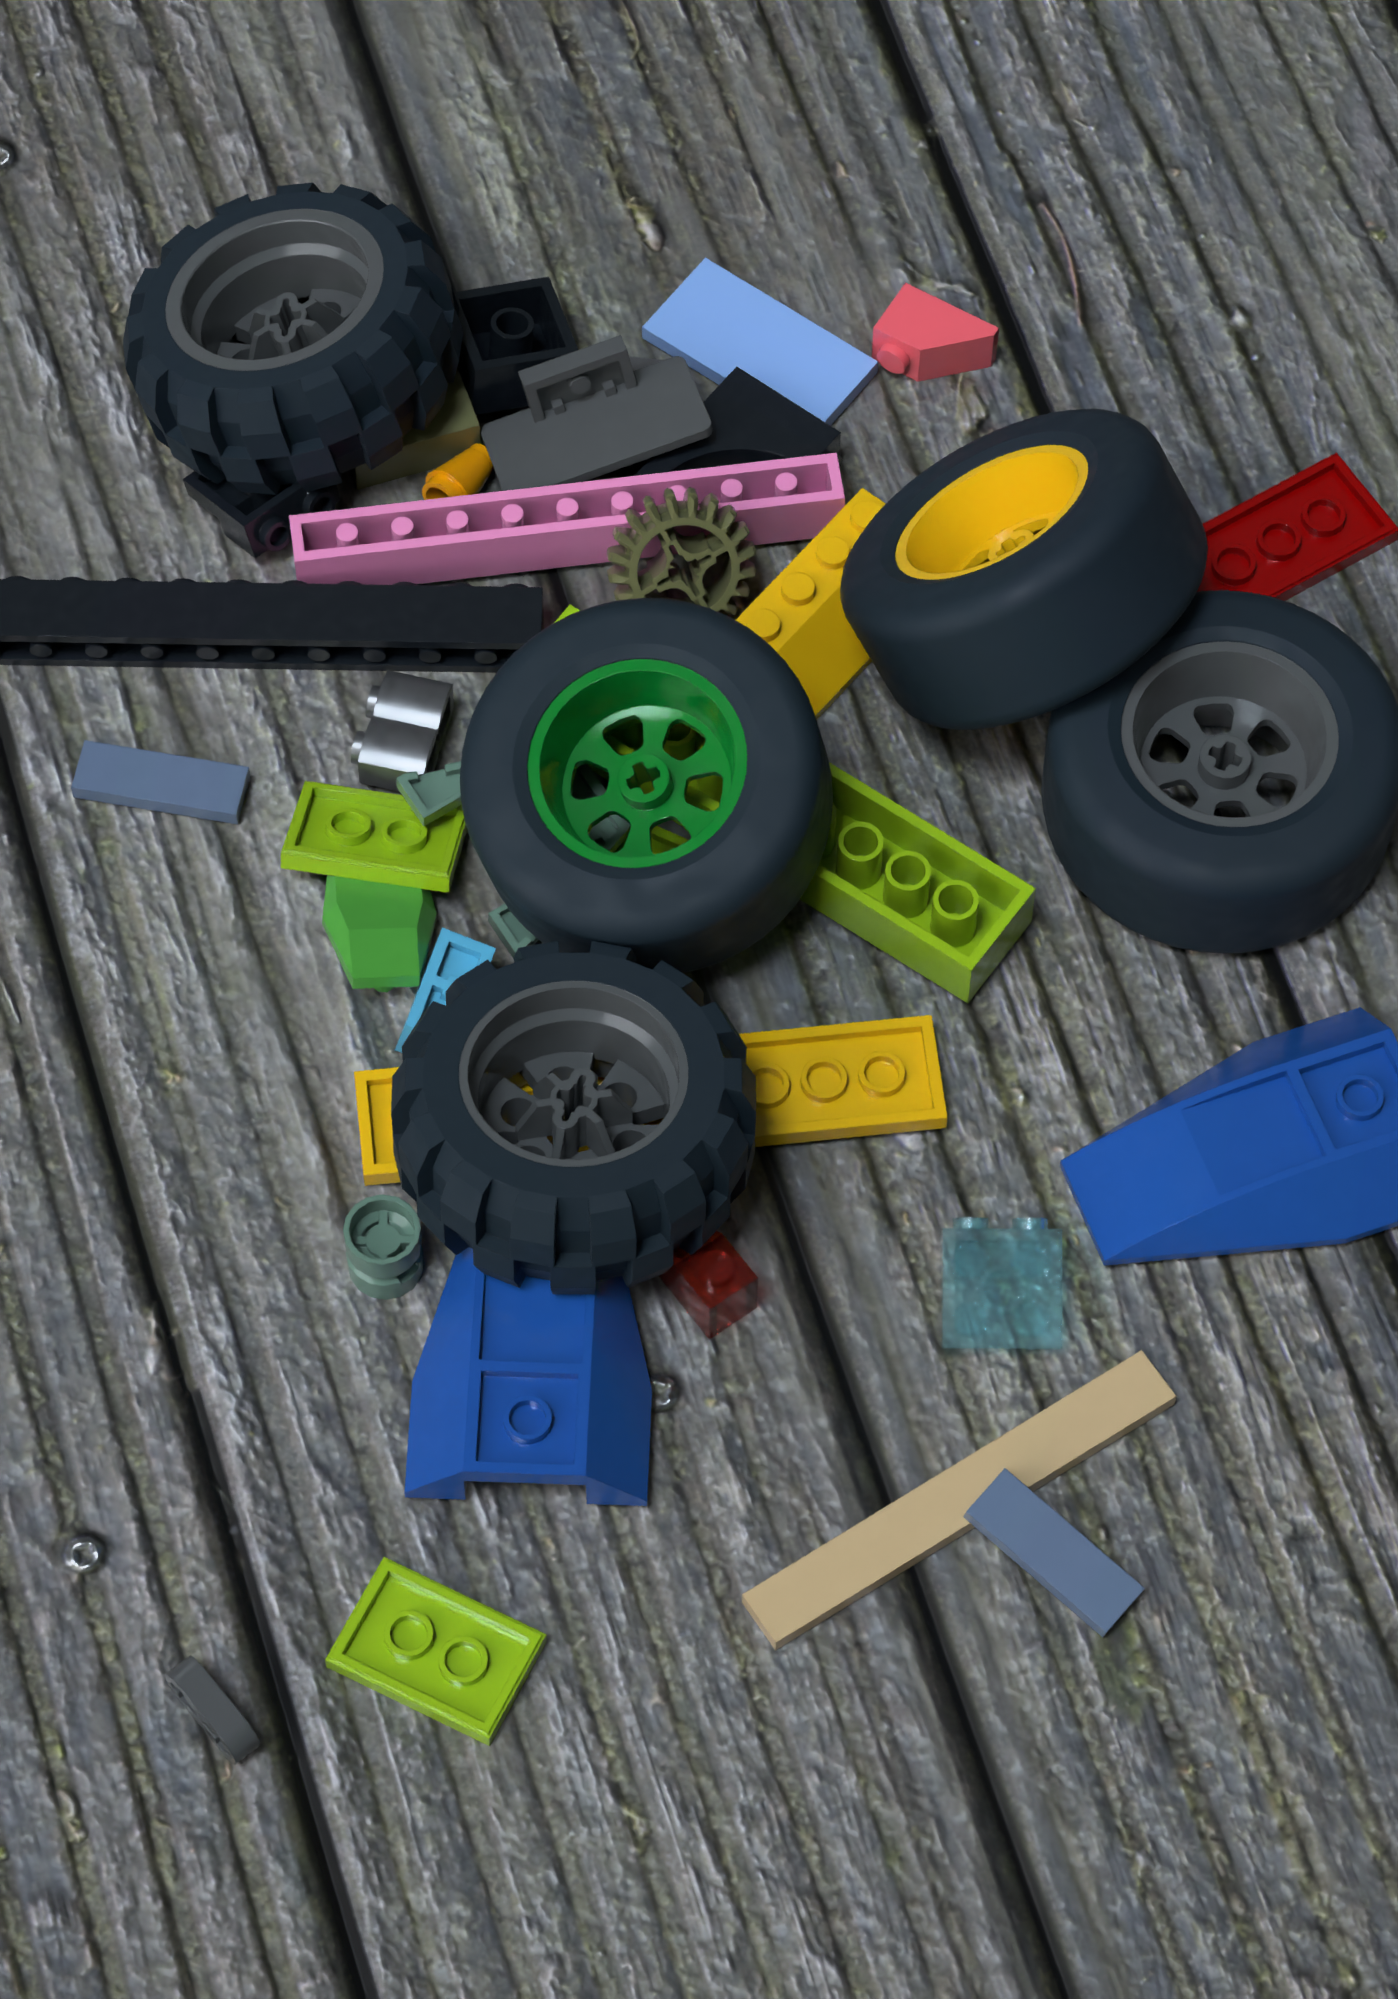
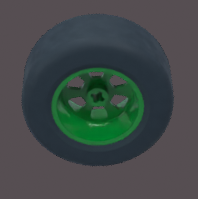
M662 598L618 600L581 610L551 624L515 651L490 681L475 707L462 749L460 794L464 820L471 842L498 894L511 913L541 942L558 941L560 953H590L591 941L632 948L636 956V964L652 970L661 960L682 973L700 970L720 963L762 939L786 917L808 888L819 867L827 844L832 821V775L814 711L799 679L786 661L751 629L727 615L693 603ZM640 723L643 724V745L632 753L619 755L604 740L621 729ZM679 723L692 728L706 739L704 746L685 760H677L664 751L671 728ZM590 764L609 773L607 790L603 795L583 800L572 796L576 769L580 765ZM709 776H719L723 779L722 796L719 807L716 810L705 811L686 802L688 784L692 780ZM651 781L655 790L644 794L640 785ZM610 815H618L631 825L625 845L618 852H610L589 837L591 829ZM675 820L691 835L690 840L676 848L658 854H653L651 832L654 827L661 823Z

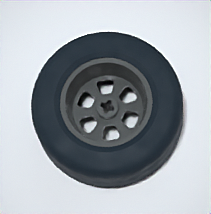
M1229 590L1198 591L1173 627L1145 655L1092 692L1051 711L1041 793L1047 831L1056 855L1076 886L1094 905L1130 930L1173 947L1209 953H1245L1285 945L1308 936L1342 914L1361 895L1376 874L1389 845L1398 811V703L1381 670L1370 656L1351 637L1317 614L1293 603L1250 592ZM1200 726L1229 727L1231 730L1227 734L1206 735ZM1167 735H1172L1189 749V752L1181 763L1158 762L1149 755L1153 744ZM1252 735L1258 736L1281 752L1269 756H1261L1250 746L1248 740ZM1266 778L1289 780L1295 784L1296 789L1290 802L1277 808L1257 793L1256 790L1260 782ZM1183 785L1193 793L1197 801L1192 808H1189L1175 801L1162 790ZM1237 806L1244 811L1246 817L1214 816V812L1220 807Z

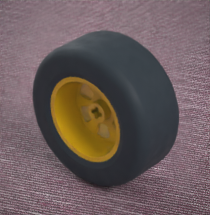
M1076 409L1053 412L1010 424L964 445L930 466L896 493L873 517L851 549L842 573L840 599L845 616L895 701L909 715L927 724L946 729L975 730L992 728L1027 720L1071 703L1107 683L1145 655L1173 627L1194 598L1206 568L1208 553L1207 537L1201 519L1162 447L1146 426L1131 417L1104 409Z

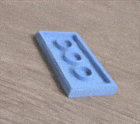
M706 257L642 326V338L672 357H683L690 368L716 384L720 385L736 367H739L830 426L878 373L877 360Z

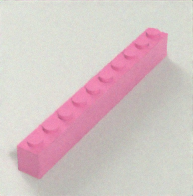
M837 453L289 515L296 578L298 581H303L307 584H338L343 581H355L365 585H393L398 582L424 584L610 562L606 554L608 547L620 545L614 539V528L621 526L632 528L625 516L627 509L636 510L641 515L646 513L643 498L646 495L654 499L656 506L666 503L663 496L666 488L673 490L677 501H683L685 491L691 487L697 492L698 504L701 503L705 496L712 493L719 500L718 510L723 506L732 505L737 513L734 522H746L750 533L744 540L752 541L754 545L812 539L845 506V495ZM682 525L673 527L683 536H694L701 532H704L707 536L711 533L697 526ZM657 535L646 545L640 558L655 557L658 554L661 543ZM670 545L673 555L678 554L675 547Z

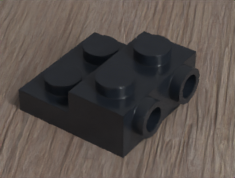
M195 471L183 478L188 495L219 518L224 535L254 558H257L267 550L280 551L288 545L292 538L289 515L332 511L335 509L336 503L341 500L337 485L306 492L297 482L281 485L277 495L242 492L228 482L226 478L217 485Z

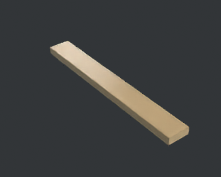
M1141 1350L743 1593L742 1603L776 1651L975 1528L963 1516L1004 1468L1034 1492L1175 1405L1177 1396Z

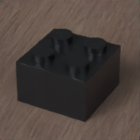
M549 277L454 292L460 308L458 318L463 329L457 368L476 415L528 406L518 371L578 350Z

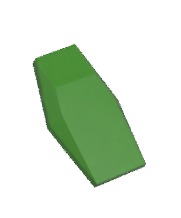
M327 875L322 925L352 989L374 988L379 992H388L394 987L419 986L437 918L431 891Z

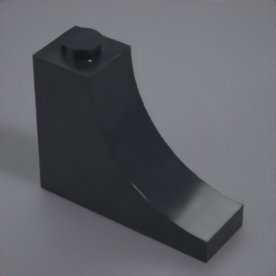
M736 367L703 402L712 422V434L702 440L651 457L637 472V475L837 453L840 468L842 464V458L840 457L841 432L739 367Z

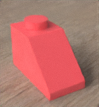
M905 282L873 327L872 358L877 360L889 372L903 374L917 382L988 368L996 360L999 327Z

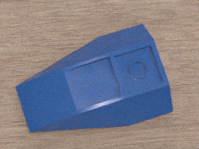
M1359 1007L1254 1041L1060 1161L1061 1170L1103 1265L1345 1244L1398 1226V1042L1392 1029Z
M470 1247L455 1255L412 1380L405 1498L466 1500L467 1481L586 1485L587 1504L647 1506L652 1387L630 1290L627 1288L622 1276L597 1280L595 1294H552L550 1280L526 1276L521 1287L518 1288L482 1273L473 1265V1249Z

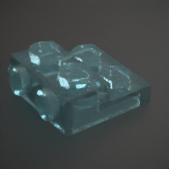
M977 1217L953 1218V1228H942L940 1231L941 1349L1061 1350L1062 1229H1048L1047 1218H1013L1012 1229H989V1219Z

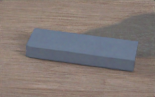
M84 740L71 789L73 798L238 824L250 780V771L247 766Z
M1006 1468L1003 1469L963 1516L1101 1637L1107 1634L1145 1589Z

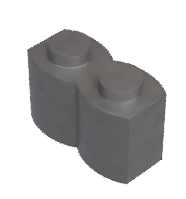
M388 670L381 686H372L366 706V717L371 720L366 732L357 731L351 751V763L358 765L359 783L399 791L396 787V778L402 774L417 771V774L420 775L435 771L439 751L443 745L453 712V684Z

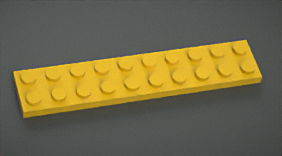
M932 1015L739 1034L747 1047L746 1065L756 1076L755 1147L942 1129L947 1126V1111ZM399 1067L354 1071L365 1186L400 1182L393 1153L391 1118L392 1076ZM598 1077V1085H601L605 1078ZM529 1084L519 1087L528 1094L533 1095V1089ZM664 1118L643 1125H658ZM547 1136V1139L553 1145V1137ZM587 1146L579 1147L578 1152L586 1151L589 1148Z

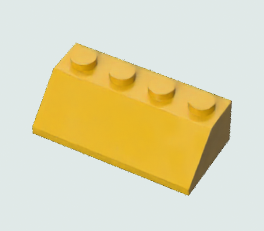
M864 488L858 491L736 619V621L748 627L765 640L786 661L805 690L816 720L872 662L848 622L840 599L841 578L848 555L866 526L886 504Z

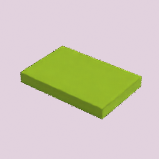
M305 781L281 851V868L449 893L467 833L462 805L423 827L402 795Z
M383 1557L327 1655L325 1662L327 1668L490 1746L545 1647L547 1634Z

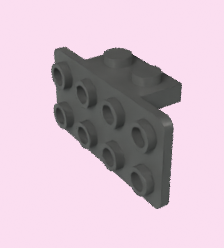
M621 335L518 371L529 408L489 422L481 428V435L502 491L584 482L709 437L713 432L711 419L686 360L683 357L674 356L633 371L628 351Z

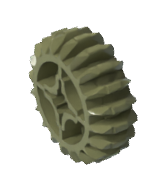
M689 487L684 493L683 501H677L673 490L666 488L663 494L666 503L656 506L654 499L646 495L643 498L646 513L641 515L636 510L627 509L625 516L632 528L615 527L613 536L620 545L608 547L606 553L608 560L616 564L607 570V576L610 583L619 584L614 590V596L617 601L637 598H662L693 603L717 612L722 609L727 614H736L738 609L732 596L748 597L750 589L748 584L742 579H749L756 575L754 563L748 561V559L756 554V548L752 541L744 540L750 533L745 521L734 522L737 513L732 505L723 506L718 510L719 500L712 493L705 496L701 503L698 504L696 490ZM682 525L697 526L711 533L707 536L704 532L694 536H683L673 527ZM657 535L661 543L658 554L647 561V568L637 573L641 553L650 540ZM670 545L675 547L679 556L682 555L687 562L690 561L688 566L693 579L687 576L684 568L680 569L677 563H673L675 558ZM725 552L724 563L719 575L709 587L705 588L702 579L706 569L717 563L715 557ZM670 588H678L685 591L689 597L669 598L652 591L657 589L661 593Z

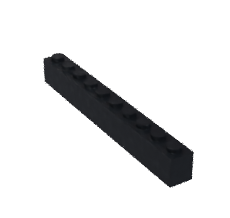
M11 576L6 579H0V665L497 673L515 651L544 629L543 587H528L516 583L497 587L472 586L467 583L431 586L417 585L411 582H398L393 585H365L355 581H343L338 584H307L298 580H289L283 583H251L242 579H234L228 582H196L185 578L175 579L171 582L140 581L135 578L102 581L85 580L79 577H66L61 580H36L23 576Z

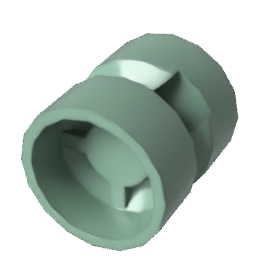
M384 1194L367 1197L355 1204L346 1216L343 1228L350 1279L359 1291L371 1298L388 1300L403 1296L414 1289L422 1278L424 1269L422 1235L417 1213L404 1200L397 1196Z

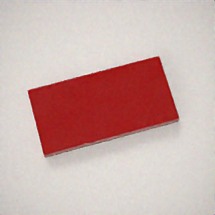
M1336 452L1203 523L1207 537L1208 553L1205 572L1197 592L1216 590L1250 592L1286 601L1397 541L1398 527Z

